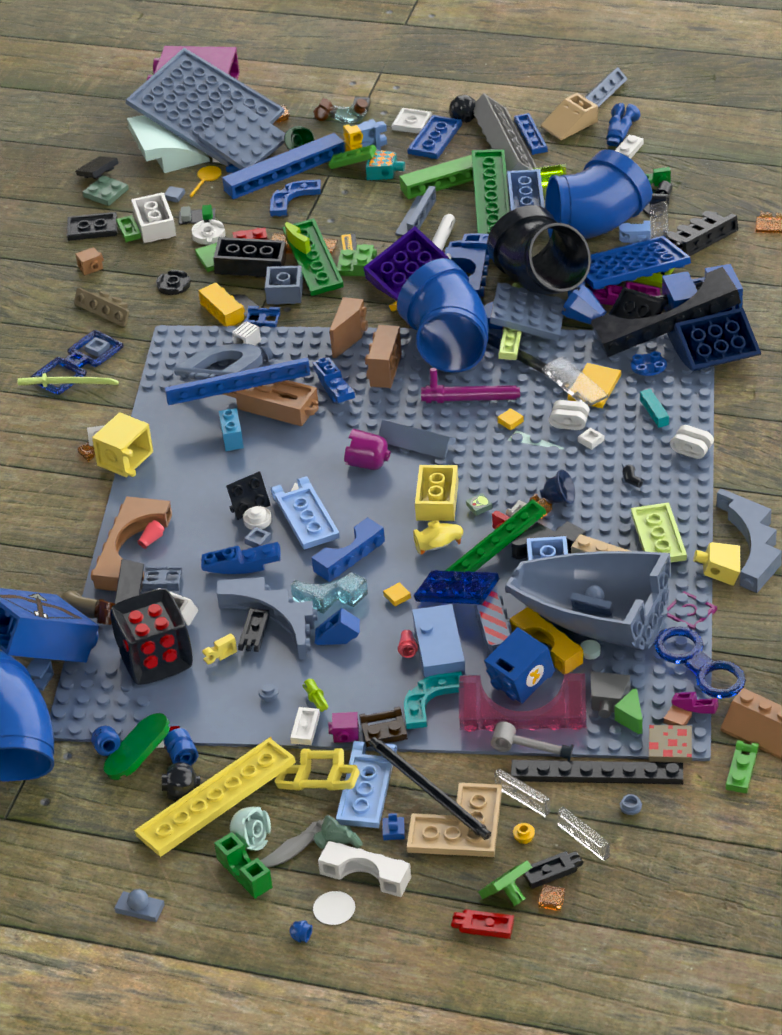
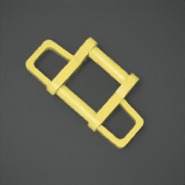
M335 748L331 751L302 749L300 765H292L276 776L275 784L278 789L302 791L304 788H327L329 791L352 789L360 772L356 765H344V751L342 748ZM311 759H333V766L327 780H308L311 772ZM343 773H351L348 780L340 781ZM287 774H296L294 782L283 780Z

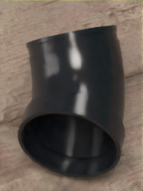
M527 205L511 210L495 223L488 235L487 250L497 268L507 274L518 285L529 291L546 295L563 293L578 287L588 275L591 255L585 238L572 226L557 223L552 214L543 207ZM544 229H553L547 245L537 255L532 257V247L536 237Z

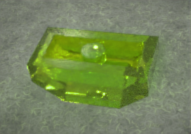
M565 164L533 168V170L540 169L542 188H547L551 175H566Z

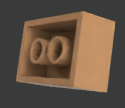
M378 325L377 331L373 333V343H370L369 354H366L365 365H368L366 377L369 379L370 387H392L402 355L400 326Z

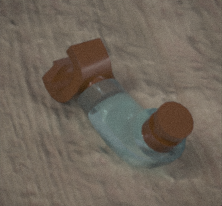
M323 97L319 106L313 111L314 118L324 121L330 115L331 118L340 121L359 122L367 114L366 107L368 103L364 99H358L356 104H353L351 107L333 106L329 100Z

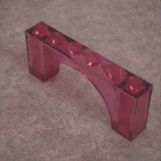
M585 673L564 674L562 687L556 697L545 706L531 711H512L494 703L485 693L480 675L459 676L460 730L469 732L475 730L494 731L496 724L499 722L511 723L516 730H538L544 728L558 730L560 728L578 730L587 728Z

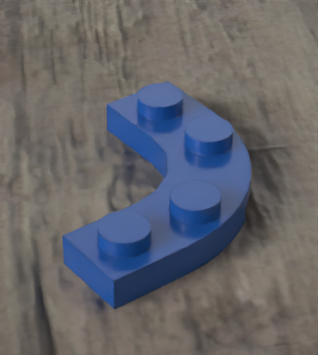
M321 180L295 181L286 184L285 188L280 191L276 190L271 197L270 215H287L288 203L295 197L321 194Z

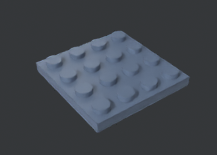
M240 102L198 135V140L241 170L262 162L285 143V133Z
M497 283L489 323L558 341L563 319L561 312L562 310L564 311L565 300L556 296L551 297L545 294L534 293L525 288L513 287L507 283Z

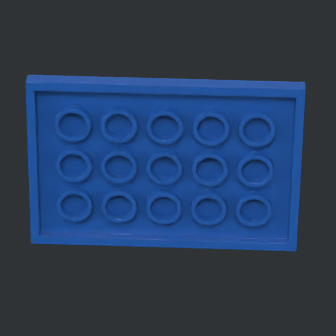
M660 236L591 254V265L585 282L593 289L599 290L603 289L604 286L618 285L623 281H634L638 277H649L653 273L667 272L672 268H683L685 265L691 264L690 256L666 237Z

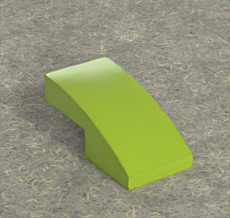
M286 222V236L290 243L301 252L308 254L311 251L309 238L301 234L299 227Z

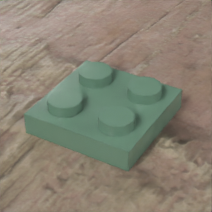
M102 175L83 191V197L109 206L128 191L129 188L126 183Z

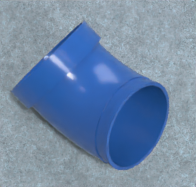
M601 150L585 165L583 171L569 175L550 176L546 188L545 209L552 214L557 223L570 225L578 230L585 239H590L603 235L619 227L629 218L639 215L652 199V187L643 170L629 157L614 150ZM547 228L548 235L551 238L553 229Z
M441 258L426 263L416 270L403 285L397 299V311L413 329L418 330L416 336L417 348L422 358L429 365L445 372L454 373L469 370L481 361L486 351L489 326L484 305L475 289L469 283L467 274L454 261Z
M0 651V781L37 779L45 776L54 768V733L51 717L43 696L32 681L28 670L15 658Z

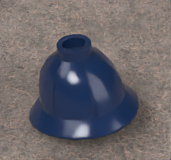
M561 469L557 472L556 476L547 480L544 488L540 490L543 501L549 500L553 503L565 502L567 504L574 502L575 487L568 472Z

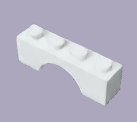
M328 841L318 859L321 875L341 880L344 876L353 872H367L378 879L381 892L402 897L411 879L410 863L385 857L382 854L367 852L360 848L349 847L342 843Z

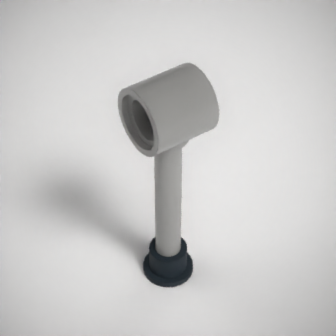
M499 722L496 724L491 739V746L498 751H509L514 743L559 754L560 757L567 758L568 761L571 759L574 746L572 744L571 746H558L515 735L516 728L511 723Z

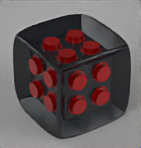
M167 589L145 592L120 601L111 607L110 617L114 637L124 665L137 685L165 679L181 673L192 666L193 655L189 633L182 613Z

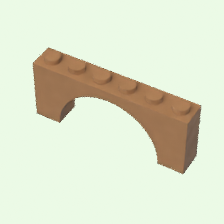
M126 496L124 503L120 505L118 517L116 516L114 519V526L109 530L108 540L103 544L102 553L97 558V565L91 571V580L94 582L95 589L117 591L121 560L123 559L118 554L121 546L131 536L145 530L147 524L153 520L167 528L172 517L170 501Z

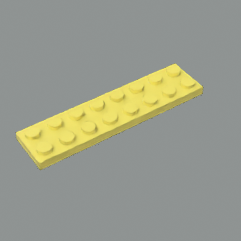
M271 738L266 739L135 829L136 837L157 855L163 856L296 763L295 757Z

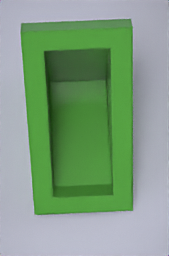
M632 689L615 705V721L637 734H643V719L637 689Z

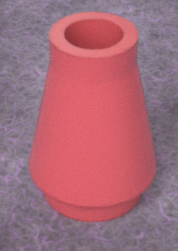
M155 520L149 522L137 541L138 544L146 549L150 544L163 536L164 527Z
M404 630L401 632L398 652L405 658H411L418 651V646L413 633L410 630Z

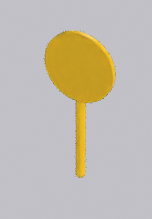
M216 166L201 168L197 173L201 181L189 196L192 197L204 181L218 179L222 174L221 169Z

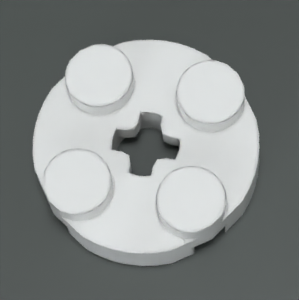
M203 220L196 223L192 227L193 241L205 244V246L217 243L218 237L226 236L223 223L217 220H209L210 222L206 223Z

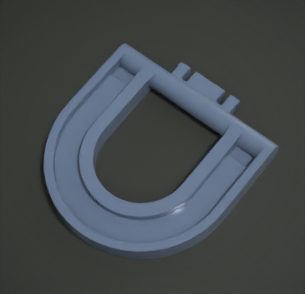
M236 343L215 346L193 355L176 366L174 374L188 376L190 379L203 380L255 369L263 362L262 352L259 347L251 344ZM239 359L224 370L205 369L212 363L220 360Z

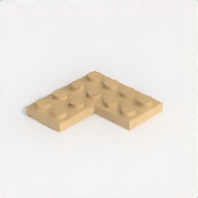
M459 783L456 803L487 827L491 832L489 839L484 840L481 836H477L454 815L412 813L407 853L495 857L502 785Z

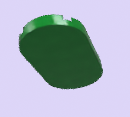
M155 713L141 720L121 742L120 747L108 756L104 763V772L110 779L119 780L121 779L120 776L125 775L127 777L131 775L167 736L170 729L168 726L170 721L164 714Z

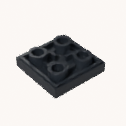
M99 156L75 170L77 176L98 179L102 176V173L113 170L114 166L119 162L114 157Z

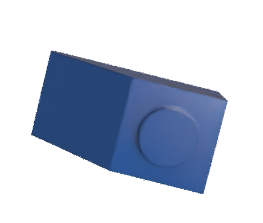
M340 608L315 629V644H347L359 635L360 619Z

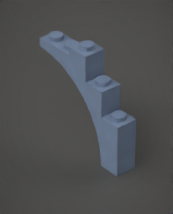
M265 577L217 580L219 608L269 610V618L282 625L293 637L298 649L299 659H307V650H311L310 638H307V636H310L311 629H315L314 621H318L317 609H313L312 601L294 602L293 597H289L288 589L270 590L269 585L265 584Z

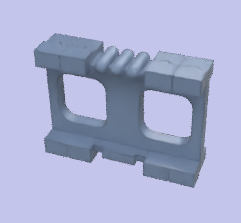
M170 565L169 568L168 566L166 568L164 566L162 568L161 566L159 568L157 566H145V575L142 582L143 591H152L155 588L179 591L180 577L182 575L181 565ZM168 574L178 575L175 581H167L166 577ZM158 575V579L156 581H147V576Z

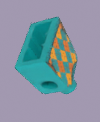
M376 150L373 159L368 160L366 164L367 180L393 179L396 171H405V161H397L395 152Z

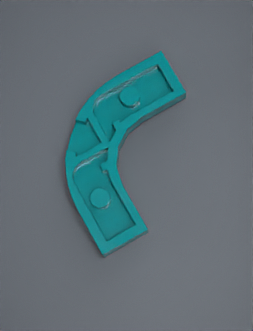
M462 672L443 673L426 677L420 680L412 691H408L404 700L406 729L427 727L425 709L428 702L434 697L464 692Z

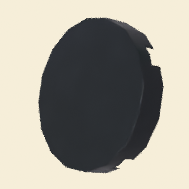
M170 270L165 275L162 273L156 281L158 291L165 295L181 294L187 291L191 283L187 273L180 270Z

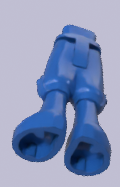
M623 103L613 106L611 110L612 118L609 121L610 125L606 136L607 145L619 146L632 126V122L639 120L640 110L633 104L627 105L626 112Z

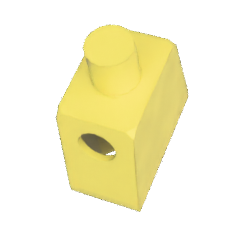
M711 542L705 552L695 551L693 561L703 564V574L705 576L734 586L740 574V546Z

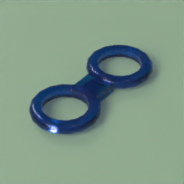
M671 627L662 631L657 636L655 641L657 654L670 663H685V666L696 674L697 686L706 695L719 699L730 698L737 695L744 688L746 678L742 669L729 661H713L702 652L704 648L703 640L692 629ZM673 636H684L691 639L695 647L689 653L677 655L667 651L663 644L668 638ZM714 670H726L735 675L737 682L727 689H717L706 683L705 676Z

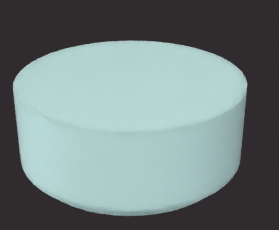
M586 640L580 645L583 649V658L591 660L599 657L601 649L597 641Z

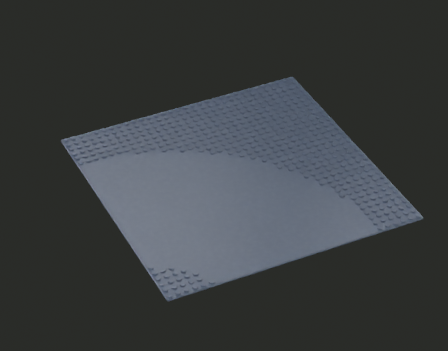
M160 325L155 327L131 417L149 424L153 453L135 469L136 476L124 477L115 473L82 597L96 600L103 599L104 601L115 603L116 591L95 589L94 582L91 580V571L97 565V558L102 553L103 544L108 540L109 530L113 528L114 519L116 516L118 517L120 505L124 503L126 496L170 501L172 517L168 527L164 528L163 536L144 549L137 542L144 532L143 530L127 539L121 546L118 554L123 559L144 563V575L145 566H157V568L160 566L161 568L163 566L166 568L168 566L169 568L170 565H181L179 591L169 592L191 599L198 609L189 626L185 625L190 637L193 664L187 670L156 682L137 685L132 680L121 658L119 647L114 637L112 623L111 625H104L98 623L97 618H89L99 625L98 642L91 649L87 663L64 661L50 712L54 741L92 742V734L100 726H110L115 729L120 737V742H122L141 720L149 715L162 713L170 721L169 727L180 726V728L187 730L193 744L199 746L256 747L271 737L282 748L328 750L342 748L343 750H352L353 742L334 743L333 734L329 735L328 722H332V713L357 712L359 741L365 742L359 714L365 713L369 715L385 712L400 706L406 728L404 715L405 697L409 690L412 691L418 685V682L424 679L419 651L411 658H405L398 652L401 632L410 630L416 641L412 610L448 604L453 606L465 660L466 678L463 679L464 692L443 694L431 699L425 709L427 727L406 729L407 740L386 743L396 744L397 752L560 757L559 754L514 743L511 749L506 752L494 749L491 746V739L496 724L508 722L516 728L515 735L558 746L574 745L571 757L649 759V725H667L664 724V717L673 705L671 700L675 693L696 692L697 700L711 699L712 613L708 616V610L711 607L705 605V603L709 602L712 604V578L703 574V564L694 562L693 558L696 550L705 552L709 543L713 542L714 442L703 458L696 459L675 452L670 446V441L682 425L705 430L714 438V366L691 371L676 353L667 333L607 357L593 330L561 329L558 341L522 332L519 344L521 351L569 375L575 381H577L587 363L621 370V377L603 408L588 405L590 411L585 427L581 430H570L553 427L549 423V417L553 404L557 400L568 401V394L572 388L560 384L518 360L498 359L499 350L489 344L486 346V351L481 361L469 370L453 373L437 369V384L444 385V387L516 385V387H520V398H517V400L444 401V403H437V401H432V403L422 402L421 387L430 385V369L434 367L429 365L420 355L416 344L418 330L413 328H400L401 359L392 387L382 388L370 387L369 379L366 377L368 365H365L366 354H369V345L373 343V333L377 331V328L368 327L359 341L337 358H332L330 327H259L261 341L255 346L260 348L261 346L265 347L268 345L274 357L269 362L264 360L259 367L308 357L310 375L290 380L317 388L319 409L307 419L303 426L239 410L236 398L223 394L168 406L165 387L201 380L175 375V367L208 348L234 344L232 332L239 326ZM489 329L488 333L502 339L504 329ZM658 351L667 362V367L663 372L652 376L639 375L631 369L632 357L635 354L643 355ZM320 358H330L340 369L342 378L354 391L355 398L341 403L333 402L323 388L312 362H316ZM239 359L220 360L212 363L205 369L224 370ZM652 390L669 415V425L658 428L640 401V391ZM237 408L244 448L225 451L219 411ZM510 408L524 416V422L511 431L499 424L497 419L499 415ZM382 420L456 438L455 444L448 446L446 458L444 459L388 444V450L391 451L389 461H385L378 470L346 465V462H344L346 446L350 447L352 441L349 438L352 429L379 435ZM589 428L604 435V441L592 450L578 442V436ZM517 430L531 435L530 441L532 443H539L541 440L557 446L545 447L520 443L523 440L522 434L513 433ZM629 464L635 467V476L643 479V485L640 488L624 481L622 473L624 466ZM419 465H457L459 483L455 521H439V523L461 526L464 531L461 543L458 544L456 540H453L447 547L438 550H427L424 554L420 555L416 550L413 530L417 529L421 532L428 527V523L431 521H416L415 498ZM561 469L568 472L575 487L574 502L567 504L565 502L553 503L549 500L543 501L540 490L544 488L547 480L556 476L557 472ZM260 471L271 506L266 508L271 512L272 518L270 525L262 530L271 533L272 539L267 544L279 543L280 561L264 564V571L254 573L220 574L203 571L201 568L202 554L238 545L241 551L254 548L245 544L244 540L252 530L245 526L243 518L237 520L235 512L232 513L229 506L232 503L226 485ZM307 476L339 531L340 538L304 550L277 501H274L271 487L281 485L284 493L291 492L298 478ZM483 493L492 503L493 509L476 516L467 507L466 500ZM533 499L545 508L547 512L537 522L553 531H556L558 527L568 521L585 530L587 537L629 551L643 552L632 519L631 508L669 502L687 553V560L671 563V578H668V586L666 590L670 591L668 606H664V623L654 644L648 649L644 648V650L610 644L574 633L541 616L579 645L586 640L597 641L601 649L599 657L591 660L583 658V664L567 675H564L555 668L552 677L547 678L523 704L517 700H511L501 689L496 690L491 685L490 676L486 672L487 667L484 660L488 655L474 608L475 600L473 593L478 589V583L490 581L492 587L496 586L498 594H502L504 603L502 608L506 607L508 616L506 622L510 621L511 617L527 608V606L510 593H506L505 584L512 577V573L516 570L519 563L528 561V557L520 560L513 558L511 542L460 585L445 572L447 568L495 530L492 526V513L497 510L506 515V510L508 508L512 509L518 500L528 503ZM367 517L384 527L385 542L341 573L340 576L328 582L313 572L311 557L325 547L339 549L350 545L355 540L354 526ZM168 574L166 580L175 581L178 575ZM158 575L147 576V581H156L158 579ZM265 577V584L269 585L270 590L288 589L289 597H293L294 602H313V609H317L318 621H314L315 629L340 608H343L360 619V633L347 644L317 645L315 644V629H311L310 636H307V638H310L311 650H307V659H299L298 649L293 637L282 625L269 618L259 652H254V646H252L251 652L246 651V645L243 651H239L238 644L249 610L219 608L217 580ZM400 582L411 593V598L394 606L384 597L383 591ZM142 587L140 594L145 593V592H149V591H143V587ZM685 591L696 596V600L682 592ZM676 600L677 603L667 612V608ZM685 604L695 605L697 607L696 614L692 616H687L688 614L693 613L695 611V608L692 606H682ZM667 613L676 616L692 625H694L700 618L705 617L706 619L703 622H698L696 624V629L693 630L687 627V623L683 621L677 622L667 617ZM231 633L236 640L237 652L221 661L216 658L213 663L207 664L203 660L206 656L202 653V650L207 647H214L215 641ZM543 643L544 645H546V646L548 647L549 652H550V655H551V649H552V648H551L549 645ZM591 671L630 675V691L632 689H637L643 719V734H637L616 722L615 713L611 712L609 718H602L598 715V711L592 710ZM314 679L318 688L324 692L323 697L328 704V709L320 712L312 745L292 744L290 737L299 707L317 709L315 704L309 701L308 694L303 688L305 680ZM271 682L278 686L279 694L273 701H264L259 696L258 689L262 684ZM692 712V717L686 725L692 726V761H709L711 759V714ZM392 718V719H387V720L372 722V723H368V725H373V724H378V723L393 721V720H396V719H395V718ZM372 746L366 747V751H374V748Z

